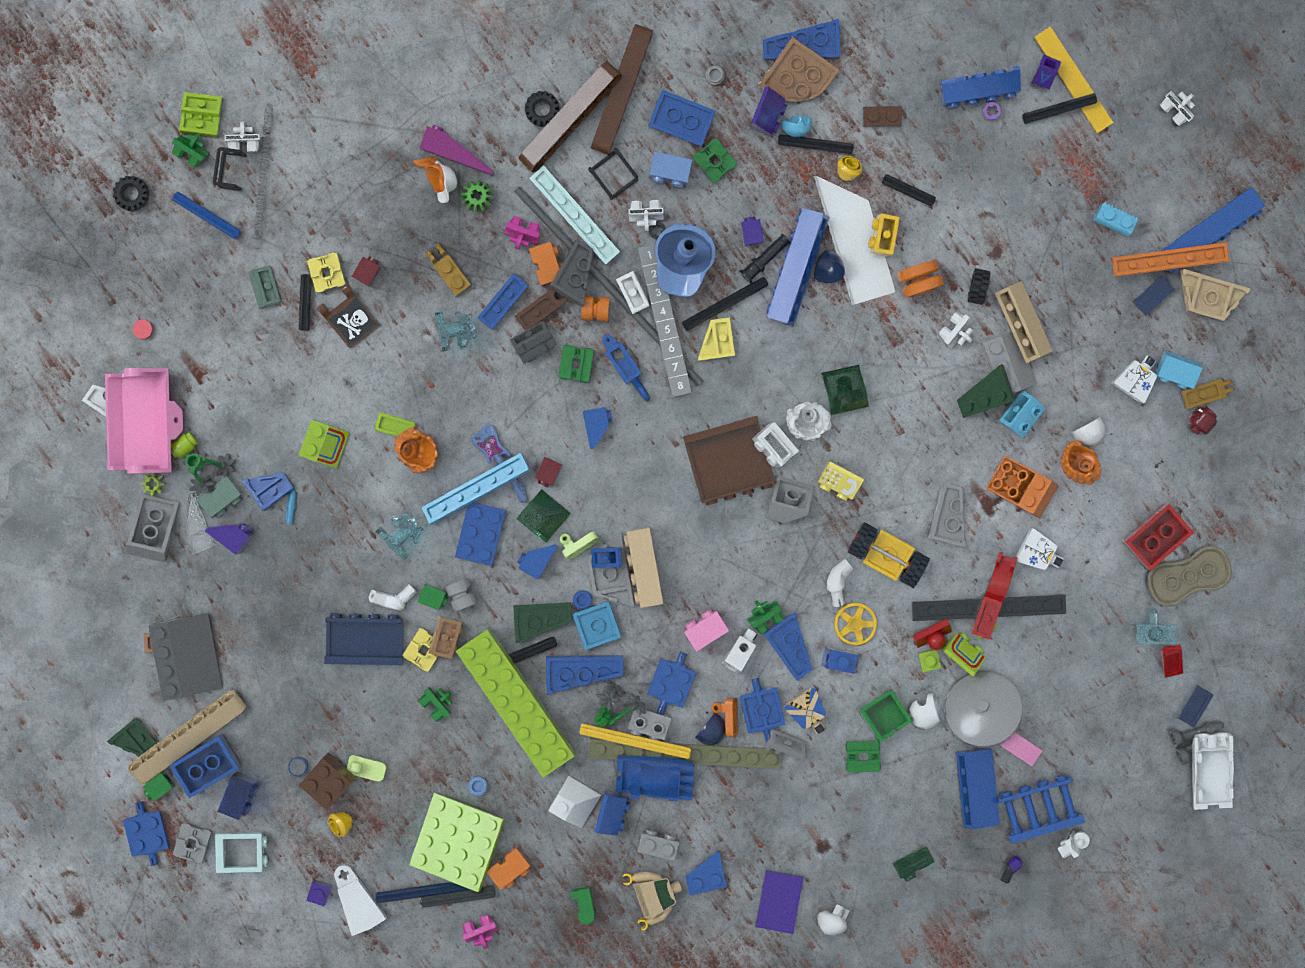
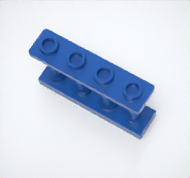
M1064 774L1055 777L1056 780L1048 782V780L1037 782V786L1031 788L1030 785L1018 788L1019 791L1014 793L1011 791L1000 793L1001 796L997 797V801L999 803L1005 802L1012 826L1011 833L1007 834L1011 844L1085 823L1083 814L1075 811L1067 784L1073 782L1072 777H1067ZM1060 786L1067 809V817L1061 819L1056 816L1049 789ZM1040 791L1042 792L1049 816L1048 822L1043 824L1038 822L1030 795ZM1020 797L1024 799L1031 823L1029 825L1030 828L1023 830L1019 826L1012 802L1013 799Z

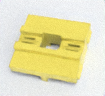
M330 253L307 261L316 293L346 285L337 253ZM329 267L331 276L324 278L322 269Z
M420 628L403 653L405 659L427 672L438 656L430 654L429 650L426 655H423L419 650L422 645L430 648L433 636L423 628Z

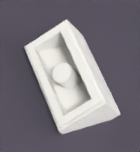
M635 271L616 279L632 314L651 306Z

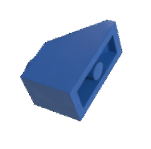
M606 407L583 411L590 449L596 447L608 429L609 422L612 421L610 410L606 411Z
M553 544L528 551L527 554L522 553L517 562L520 564L519 569L539 579L558 546Z

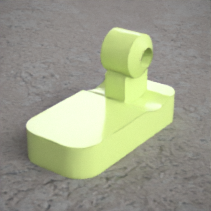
M595 532L587 534L575 543H573L568 534L560 536V542L565 547L562 553L568 561L600 541Z
M351 755L347 769L355 776L381 781L385 776L387 766L384 762Z

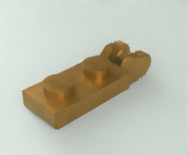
M437 243L435 245L436 249L444 258L437 262L431 251L427 250L425 253L453 294L458 296L469 288L471 284L450 255H447L440 244Z

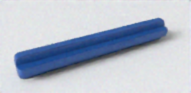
M179 192L174 194L172 198L174 202L230 237L237 239L241 231L183 194Z

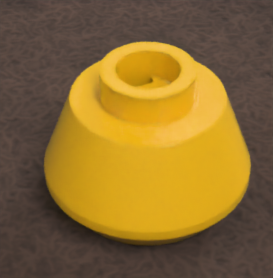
M851 156L841 157L837 165L839 177L844 181L855 179L862 173L861 163Z
M338 812L329 815L328 825L336 836L345 837L352 828L353 820L348 813Z

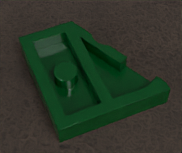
M137 717L107 741L109 744L136 754L138 757L158 743Z

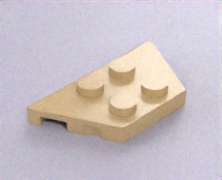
M1186 269L1180 270L1186 310L1224 321L1229 316L1230 311L1239 304L1240 299L1250 292V288Z

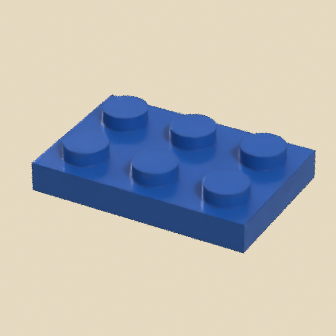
M662 90L648 126L702 147L716 111Z
M475 502L468 505L455 557L492 566L506 510Z

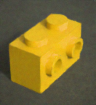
M881 213L873 219L872 229L874 233L868 243V248H871L870 254L885 257L893 255L900 217Z

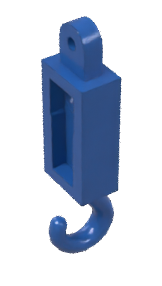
M604 335L602 342L607 348L605 354L626 385L630 382L634 385L644 401H650L648 392L638 378L642 373L621 341L617 343L611 335ZM616 350H621L624 354L623 359L620 361L613 359V352Z

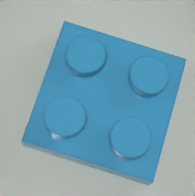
M609 601L572 614L585 650L621 638Z

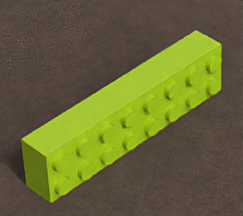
M490 627L456 650L458 656L542 777H545L575 757V750Z

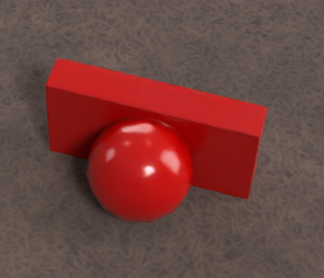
M945 619L914 634L913 639L917 648L927 644L932 650H941L946 642L944 635L951 633L952 629L948 620Z
M1166 645L1161 648L1160 657L1162 659L1164 677L1183 674L1181 645Z

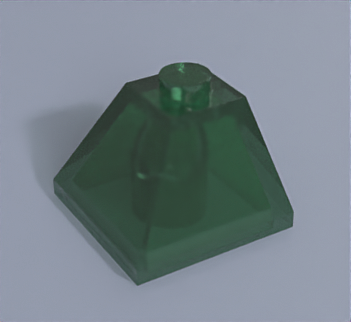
M541 489L516 519L547 543L571 513Z

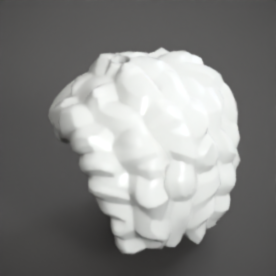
M817 402L801 403L794 409L789 408L787 411V427L790 433L797 439L802 438L805 441H815L816 438H821V434L831 428L830 413L821 404L818 405Z

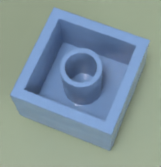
M654 152L649 174L650 178L655 183L664 184V181L670 182L673 187L683 188V185L687 186L692 160Z

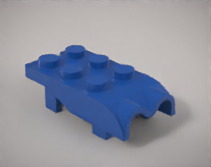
M618 755L617 771H621V776H617L616 792L630 793V799H639L641 794L652 798L668 799V801H678V799L692 800L694 764L677 758Z

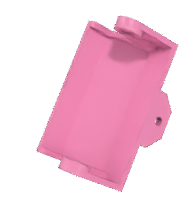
M168 368L124 369V374H105L108 470H127V474L171 472L170 440L176 439L183 430V413L175 401H169Z

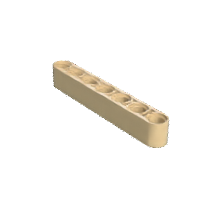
M234 690L226 692L131 762L128 771L140 784L148 782L241 714L246 704Z

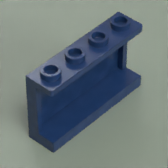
M331 613L330 617L325 618L326 656H324V664H403L404 618H399V615L389 614L388 618H380V614H368V618H363L361 614H349V617H342L340 613Z

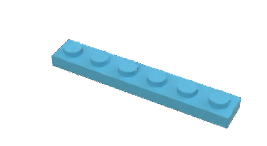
M522 453L517 454L423 506L422 509L428 523L433 525L530 472L531 470Z

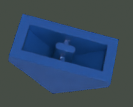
M621 547L591 549L593 568L622 567Z

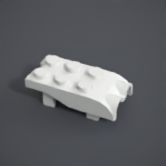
M1225 732L1194 735L1192 741L1194 810L1208 809V805H1218L1219 808H1233V736Z

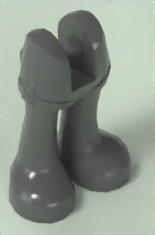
M1208 722L1200 728L1182 733L1177 729L1171 730L1172 744L1174 747H1178L1185 742L1193 740L1196 734H1214L1213 731L1223 728L1224 723ZM1192 744L1175 749V753L1182 765L1190 761Z

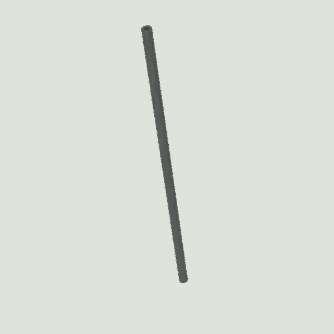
M519 186L514 192L570 250L573 242ZM591 262L589 272L660 346L657 331L639 312L632 314L625 297ZM685 362L687 375L699 386L704 381Z

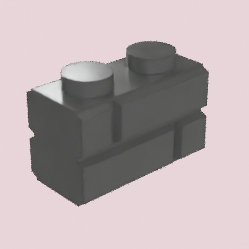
M544 321L510 339L523 364L535 360L538 355L551 351L557 345Z

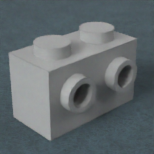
M644 708L646 714L641 712L640 716L636 710L633 711L628 726L632 734L642 736L643 733L649 735V739L665 740L671 716Z
M650 829L641 832L637 852L675 861L679 845V839H676V836L671 834H665V836L658 835L657 831Z

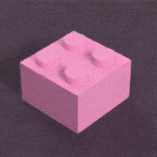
M709 609L701 614L702 619L697 622L694 619L685 625L684 633L696 652L729 631L717 610L712 611Z

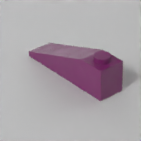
M433 125L432 128L427 126L419 147L421 150L493 176V170L443 132V128Z

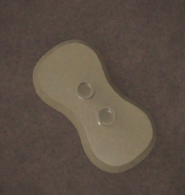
M1206 546L1199 549L1186 560L1159 563L1148 574V587L1152 597L1158 604L1162 606H1175L1197 591H1214L1226 586L1232 577L1231 564L1226 553L1221 548Z

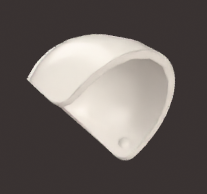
M1098 417L1091 423L1071 433L1075 440L1081 441L1083 446L1094 447L1105 436V424L1101 417Z

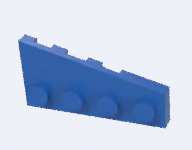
M839 19L763 39V60H776L792 36L823 58H840Z
M623 655L546 656L547 695L561 690H569L577 686L588 685L592 682H600L623 676Z

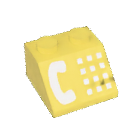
M828 461L817 482L821 484L820 488L828 492L832 489L838 492L837 497L847 501L848 498L851 500L854 498L864 479Z

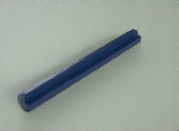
M453 882L377 892L376 902L384 903L462 892L470 889Z

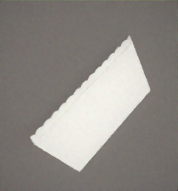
M814 176L824 213L830 217L828 226L836 253L844 263V280L851 304L854 305L895 293L885 256L870 254L871 248H868L869 239L873 237L874 233L872 229L874 217L869 200L818 176Z

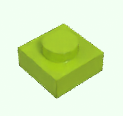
M930 650L918 653L922 672L941 668L938 651Z

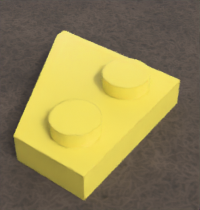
M730 317L711 320L698 361L735 356Z

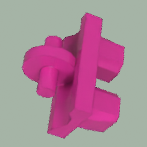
M513 216L510 223L507 222L504 235L510 236L509 241L516 243L515 249L519 250L521 245L528 247L529 243L537 245L540 236V225L530 222L527 229L521 227L523 219Z
M488 914L479 918L482 927L478 929L475 928L473 921L463 924L464 934H462L464 941L466 940L467 943L474 941L475 947L482 944L484 949L488 948L487 942L493 940L492 935L489 934L499 931L497 924L493 922Z

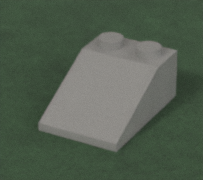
M141 494L126 544L127 554L164 562L179 502Z

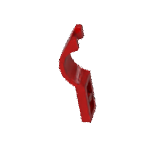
M999 551L995 569L984 595L972 634L991 639L1013 577L1018 557L1014 556L1012 559L1003 556V552Z

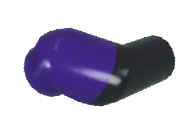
M1018 856L1012 857L1006 864L1001 877L1002 882L1010 883L1012 875L1021 869L1023 862Z

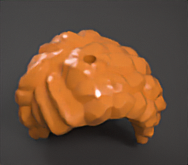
M414 428L406 429L396 437L394 450L398 453V459L405 466H409L411 472H429L435 467L438 452L436 450L437 445L432 437Z
M1079 440L1069 442L1062 453V460L1060 461L1064 474L1067 475L1068 479H1073L1075 483L1080 484L1086 483L1091 485L1094 481L1099 480L1102 470L1094 450L1083 446Z

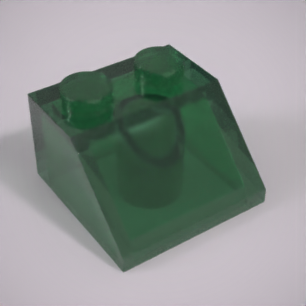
M859 365L821 373L831 415L869 407L867 391Z

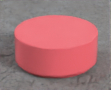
M138 320L133 325V333L137 338L147 339L152 335L153 327L150 322Z

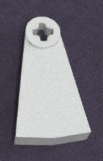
M346 864L338 866L334 877L351 935L367 931L387 918L386 914L358 878L352 867ZM341 870H344V872H349V874L347 875L348 879H345L344 877H339V875L341 874Z

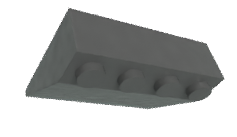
M208 613L155 622L148 626L163 701L223 688Z

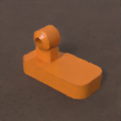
M726 698L725 703H714L711 707L714 713H725L726 736L736 737L738 735L737 698Z

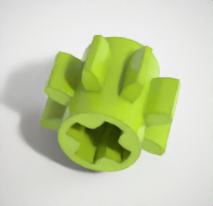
M152 473L151 477L144 475L146 480L140 483L145 486L143 492L151 491V496L155 495V491L162 493L160 488L166 485L161 481L163 476L156 477V473ZM153 479L157 483L155 487L149 486V482H152Z

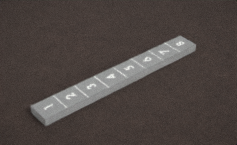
M655 244L639 247L638 253L673 398L691 394L692 392L669 294L663 292L657 282V259L654 252Z

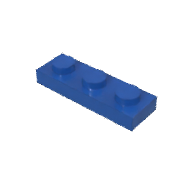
M513 273L477 318L493 330L529 285Z

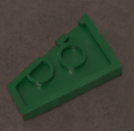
M571 602L513 605L516 644L572 622Z

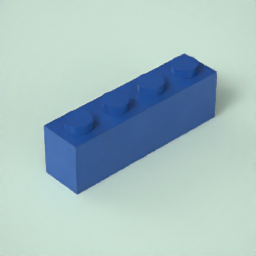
M1015 66L1012 71L1008 72L1000 69L991 72L990 75L979 73L972 75V78L964 76L941 81L939 85L943 106L948 105V108H955L960 106L959 103L967 102V105L978 104V100L986 99V102L998 100L997 97L1005 96V99L1017 97L1016 94L1021 92L1020 66Z

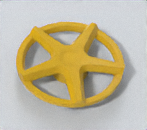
M849 603L837 612L834 620V629L837 636L844 643L858 646L872 639L877 629V619L874 612L865 604ZM851 606H858L854 616H850L844 610ZM864 608L870 612L873 621L862 620ZM839 616L847 622V626L840 632L838 630ZM873 627L870 636L863 640L862 628ZM854 632L858 642H850L843 638V636Z

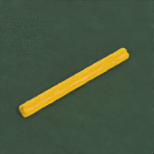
M584 723L580 727L581 735L689 759L691 756V748Z

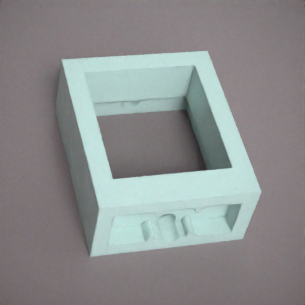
M264 831L216 833V873L263 872L265 867L268 866V857L264 855V848H267V836H264ZM226 839H257V866H226Z

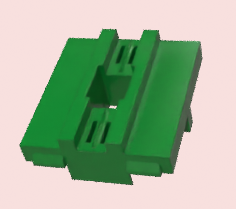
M717 138L713 139L693 157L712 183L718 181L720 177L737 164ZM714 155L720 161L716 166L709 160Z
M564 345L559 378L577 380L584 383L589 382L594 350ZM573 359L581 360L579 369L572 368Z
M878 741L846 742L847 773L880 772V743ZM859 753H867L868 760H859Z

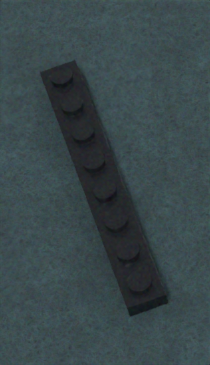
M1066 595L1005 597L998 617L1066 614ZM983 598L912 602V621L977 618Z

